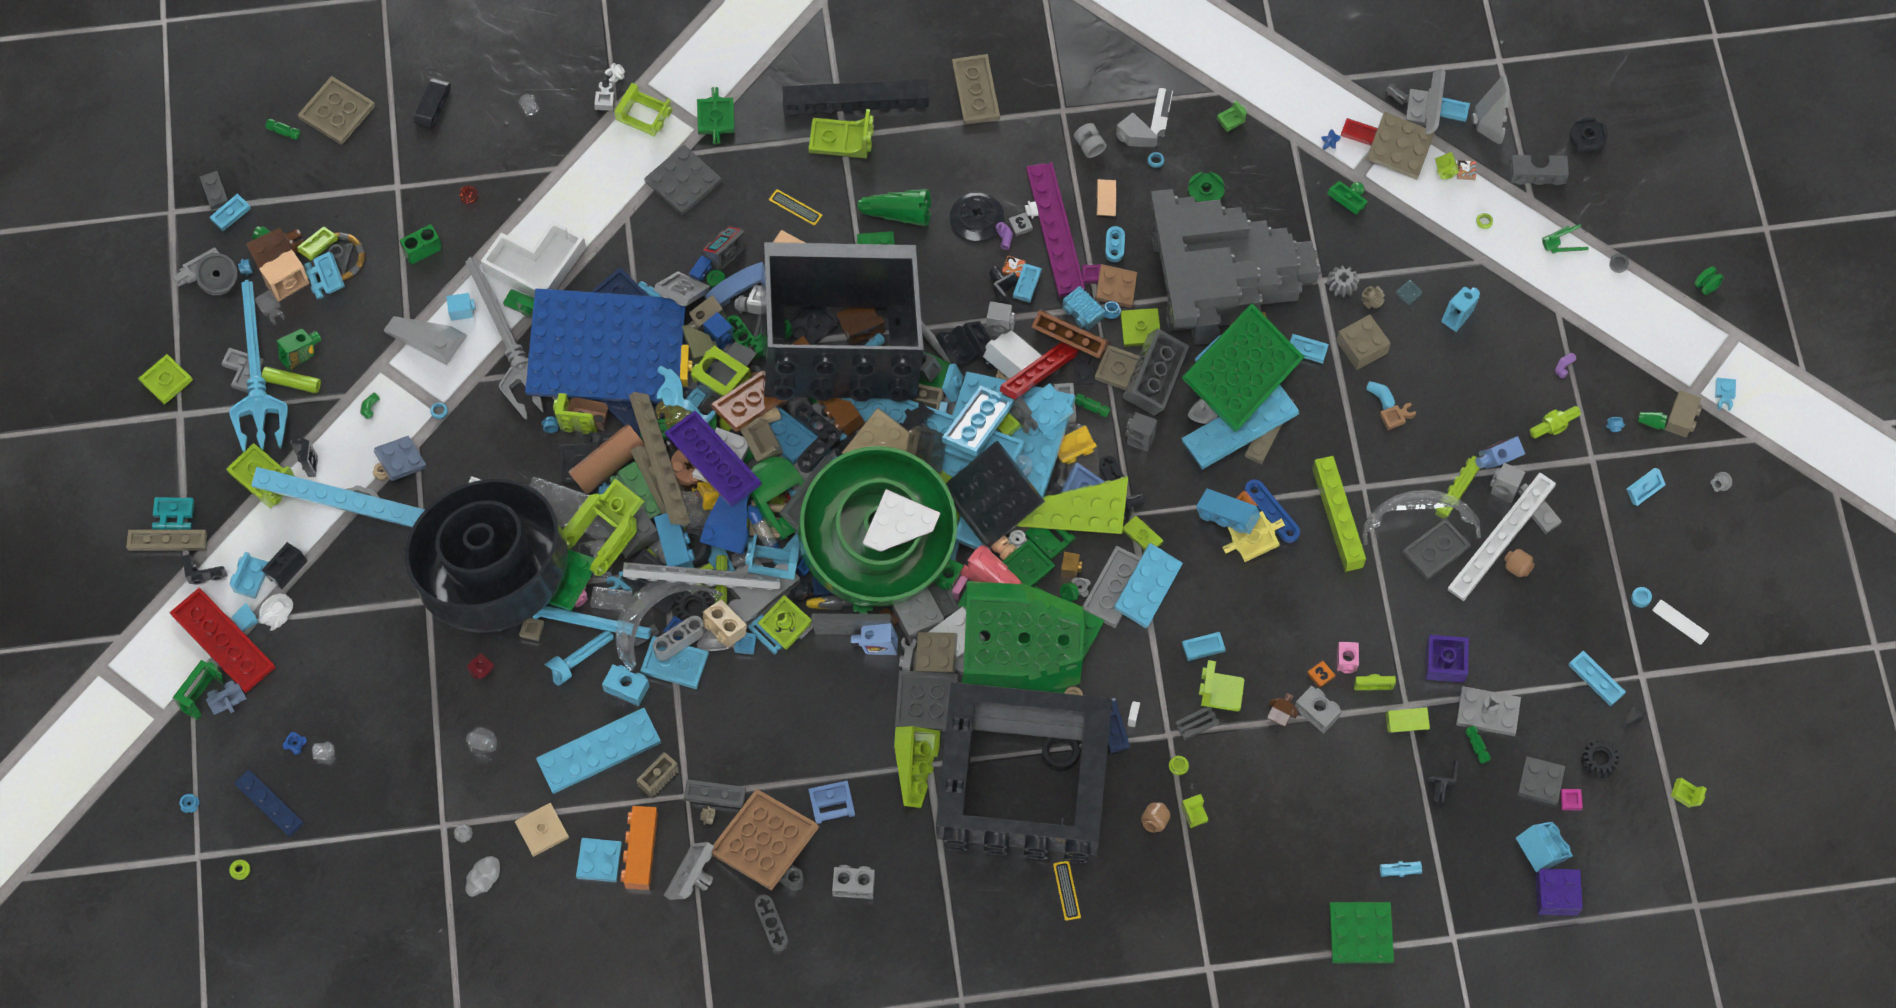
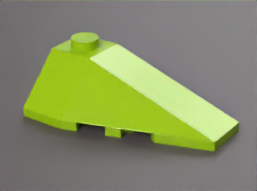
M914 726L895 728L894 748L904 806L922 807L928 788L926 782L929 774H932L934 769L932 767L934 757H937L939 753L940 731Z

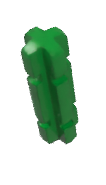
M268 119L265 124L268 130H275L276 133L287 137L290 136L292 139L297 140L300 136L299 129H291V126L281 122L276 123L273 119Z
M1080 393L1076 395L1075 404L1083 405V408L1096 414L1099 412V415L1103 417L1109 415L1110 407L1102 406L1101 403L1089 397L1086 399Z
M1476 726L1468 727L1466 734L1471 739L1470 742L1475 753L1478 754L1480 763L1483 764L1490 761L1491 757L1488 751H1486L1481 736L1478 735Z

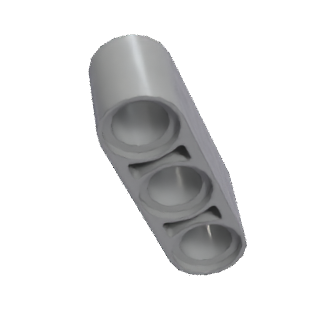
M691 616L656 638L653 642L655 657L660 661H665L699 640L704 634L702 619L698 616ZM692 626H699L696 630L690 629ZM677 636L683 637L681 640L674 639ZM660 647H666V648H667V649L664 650V651H659V650H658Z

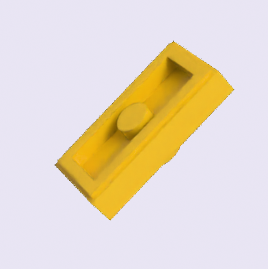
M682 345L680 380L682 387H688L689 372L692 371L693 361L689 360V345Z

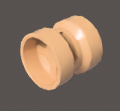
M1005 535L991 546L995 553L998 552L1002 560H1005L1018 549L1014 544L1009 543V539Z

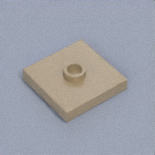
M551 803L515 821L533 857L569 838Z

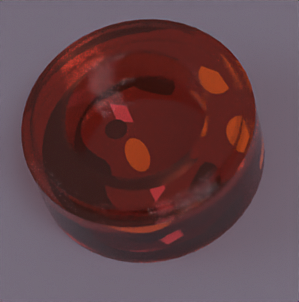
M464 186L459 192L460 199L464 204L471 205L478 200L477 189L473 186Z

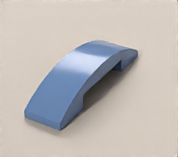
M763 262L749 266L731 275L711 289L705 295V298L708 299L713 295L721 307L729 304L731 298L761 282Z

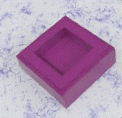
M1101 264L1082 265L1084 284L1098 283Z

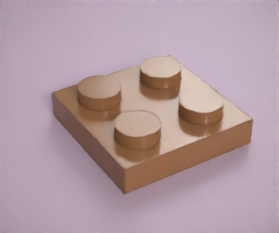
M1101 264L1095 300L1105 303L1115 301L1119 306L1131 308L1137 272Z

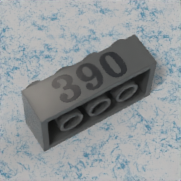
M1158 328L1149 333L1122 398L1152 415L1163 411L1189 346Z

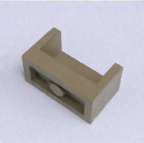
M758 417L740 430L757 462H762L770 457H777L784 452L766 419Z

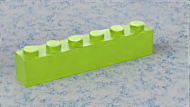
M1334 457L1316 459L1312 470L1344 571L1363 568L1366 557Z

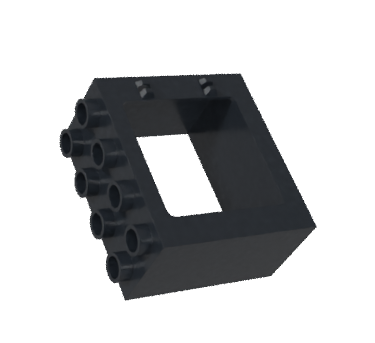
M764 242L760 290L764 397H775L779 400H790L793 397H813L819 401H826L831 398H852L855 401L884 398L895 402L917 399L923 357V336L916 245ZM786 306L886 308L888 311L890 346L786 345L784 308ZM896 320H900L899 326H896Z

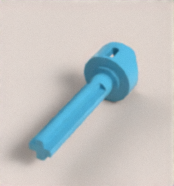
M605 630L564 660L559 656H555L545 663V666L551 668L553 682L560 686L572 677L570 669L613 640V634Z

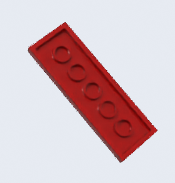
M200 587L169 612L176 622L236 684L240 685L245 693L276 668Z

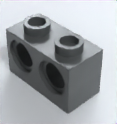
M1136 412L1133 418H1129L1126 426L1125 436L1128 437L1127 444L1148 452L1155 437L1157 420Z

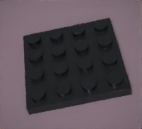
M995 441L945 483L953 498L955 509L982 544L988 548L1045 503L1044 499L999 441Z

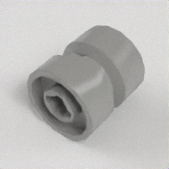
M1093 123L1081 126L1074 133V138L1081 146L1087 158L1101 154L1107 146Z

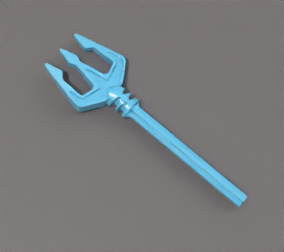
M245 280L241 285L250 379L246 382L249 394L230 408V419L242 451L245 452L247 436L241 433L239 418L249 414L253 416L258 430L256 438L261 450H263L266 439L263 431L265 416L267 413L279 414L280 429L275 432V438L278 447L282 448L288 407L285 402L267 395L265 392L266 380L261 378L253 282Z
M545 606L533 616V619L544 617L643 639H649L651 636V628Z

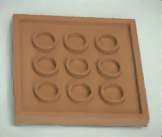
M756 789L714 843V848L711 851L712 856L772 891L818 830L819 826L814 821Z

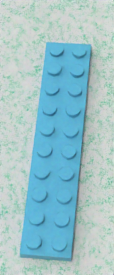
M842 398V400L851 401L865 422L877 407L898 423L904 422L907 417L905 414L907 408L911 411L918 408V403L911 400L895 402L891 399L870 398L867 401H855L852 398ZM933 408L930 409L935 412L928 418L926 423L931 428V431L925 434L920 429L913 433L923 442L922 446L969 463L995 441L1000 442L1016 463L1025 445L1024 441L994 431L978 455L973 456L942 442L943 435L957 417Z

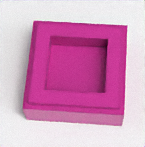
M1581 789L1560 790L1561 810H1582Z

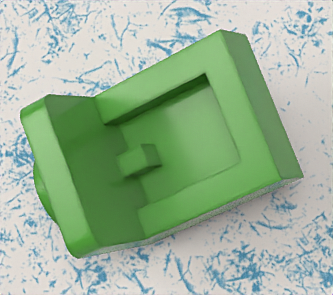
M1236 100L1233 102V107L1217 115V120L1225 131L1228 132L1245 123L1247 111Z

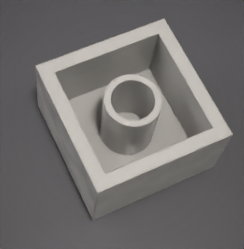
M928 588L910 600L892 605V611L899 620V624L909 643L913 642V639L917 640L918 632H929L944 621V617Z

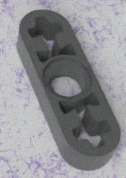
M768 895L758 896L755 900V908L770 946L775 951H783L788 946V938L773 900ZM761 901L769 903L767 904V908L769 911L768 914H765V910L763 907H759L761 905ZM767 919H776L777 925L774 928L767 927ZM775 932H778L780 939H784L782 945L774 943L776 941Z

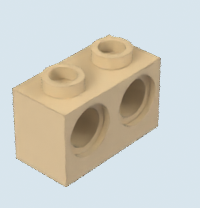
M722 599L703 611L702 621L704 627L710 630L716 639L727 648L746 636L747 625Z

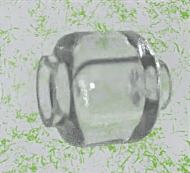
M476 727L472 732L468 733L466 743H468L470 751L481 755H488L495 750L497 737H495L494 732L491 730Z

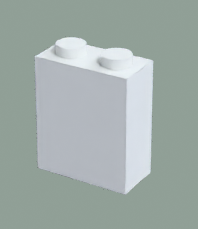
M1011 330L1006 334H1001L998 339L991 340L985 347L987 350L983 357L1010 379L1042 355Z

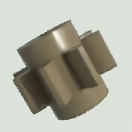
M1369 286L1363 291V298L1361 300L1368 309L1371 307L1377 309L1384 303L1385 294L1379 286L1375 288Z

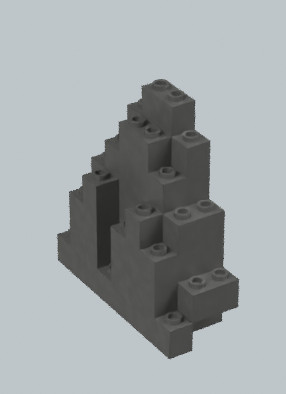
M1173 189L1151 191L1150 204L1153 215L1151 240L1153 250L1160 253L1168 296L1166 320L1169 332L1191 329L1194 345L1212 343L1217 338V335H1220L1219 326L1232 324L1251 303L1261 312L1262 304L1297 301L1299 293H1302V284L1317 282L1318 275L1321 274L1320 263L1316 262L1318 258L1317 248H1313L1312 241L1296 242V240H1293L1292 233L1288 234L1287 228L1271 229V227L1267 226L1266 220L1251 222L1247 220L1246 213H1242L1241 207L1225 209V206L1222 207L1221 200L1195 202L1194 196L1184 198L1174 196Z

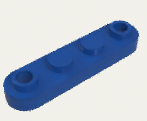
M1259 480L1247 482L1245 491L1258 505V511H1263L1266 519L1271 524L1282 518L1285 526L1275 530L1276 533L1287 543L1296 542L1300 535L1298 525ZM1254 489L1257 493H1252L1251 490ZM1291 532L1293 536H1288L1286 533Z

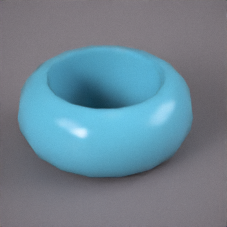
M1154 152L1148 156L1147 161L1151 167L1159 168L1164 164V157L1162 154ZM1153 157H1158L1161 160V162L1154 163L1151 161V159Z
M435 403L431 406L430 413L435 419H442L447 415L448 408L444 403ZM442 407L444 412L438 415L434 413V410Z

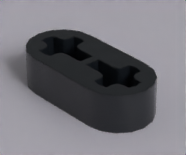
M1107 455L1100 459L1099 469L1105 481H1113V475L1116 480L1124 477L1114 457ZM1105 462L1111 464V471L1107 466L1104 467Z

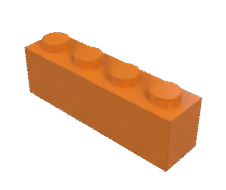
M632 806V812L628 813L630 831H626L625 842L628 843V851L624 850L623 855L626 869L622 870L621 882H624L626 889L650 890L658 819L657 807Z

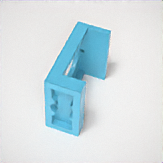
M754 534L753 542L749 541L745 564L749 565L748 573L794 580L800 547L799 541H792L790 551L756 545L757 535ZM764 557L788 561V571L758 566L753 560Z

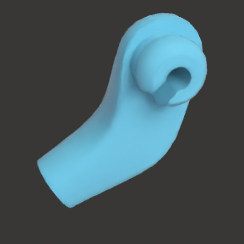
M1369 381L1367 391L1380 398L1383 409L1386 410L1393 407L1395 400L1389 388L1385 385Z

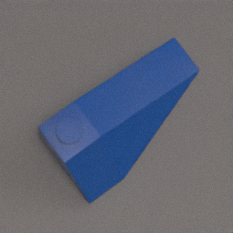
M749 494L732 507L719 495L705 522L700 542L743 555L749 537V530L747 529V518H749L747 501L749 500Z

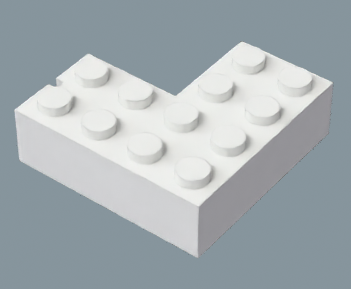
M555 221L551 222L533 249L500 233L482 258L481 264L484 272L534 298L535 288L557 290L586 249L585 239L572 230L568 232L566 227Z

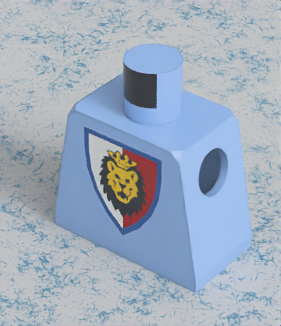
M891 623L863 626L861 628V635H851L852 647L862 646L865 654L897 655L898 636Z

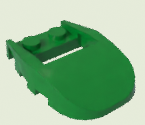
M770 457L750 469L762 483L761 486L750 493V496H752L755 505L761 511L766 523L770 528H775L780 534L779 539L782 540L796 530L783 517L776 520L766 502L797 483L801 486L805 480L788 460L781 457Z

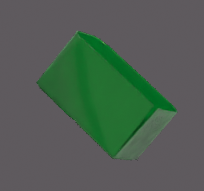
M431 224L400 239L403 254L409 264L411 261L412 265L442 249L440 238ZM430 234H434L431 240L422 239ZM418 241V244L415 248H406V246Z

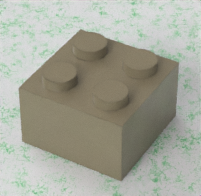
M1371 315L1340 330L1336 340L1356 370L1388 354L1391 345Z

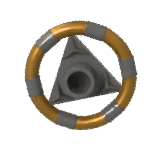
M341 232L334 233L337 235L338 240L351 243L341 246L338 244L332 245L329 249L319 254V256L332 252L342 280H347L355 276L362 268L365 261V250L362 243L356 237ZM355 245L358 260L356 265L346 272ZM312 260V266L315 267L314 260Z

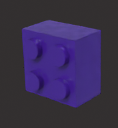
M1429 635L1426 642L1425 680L1465 683L1468 676L1469 638Z
M1539 869L1536 874L1538 915H1579L1582 910L1580 870Z

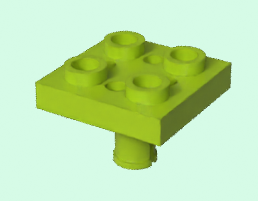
M785 595L758 622V625L785 650L812 624V620Z

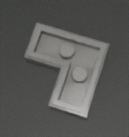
M229 348L221 364L223 367L237 371L231 387L248 393L246 383L250 379L248 354ZM260 358L261 368L265 362L263 358Z

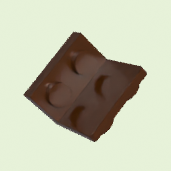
M848 308L836 313V317L840 320V325L850 346L872 338L878 333H885L882 316L878 317L874 308Z

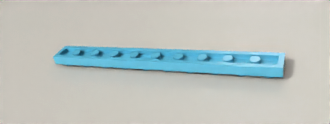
M256 467L252 487L408 527H413L425 510Z

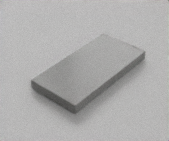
M1116 546L1082 606L1083 610L1103 619L1105 624L1116 628L1123 614L1113 607L1141 557Z

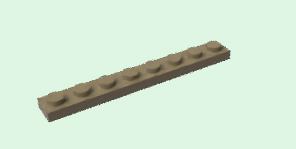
M633 392L629 398L670 523L686 526L690 523V519L649 395Z

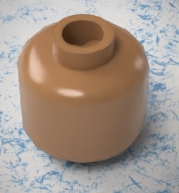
M1516 549L1514 552L1509 551L1504 559L1506 561V570L1517 577H1527L1535 565L1533 557L1521 549Z
M1150 803L1141 817L1144 828L1153 833L1163 831L1170 819V812L1163 803Z

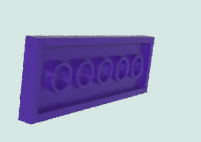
M693 411L664 432L666 437L730 507L762 485L760 479L696 411Z

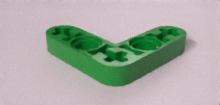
M729 316L726 321L730 325L735 322L739 328L736 331L732 326L734 340L748 349V346L751 344L756 350L755 353H757L752 360L760 358L762 356V333L754 338L738 316ZM785 320V328L787 329L785 331V340L793 333V327L788 320ZM748 334V338L745 341H739L741 335Z

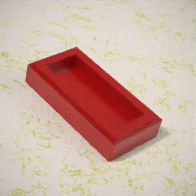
M1347 118L1340 136L1371 146L1377 128Z

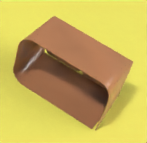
M576 397L570 400L567 411H583L593 416L602 415L604 417L603 425L602 423H595L598 430H605L609 415L608 407L605 403Z

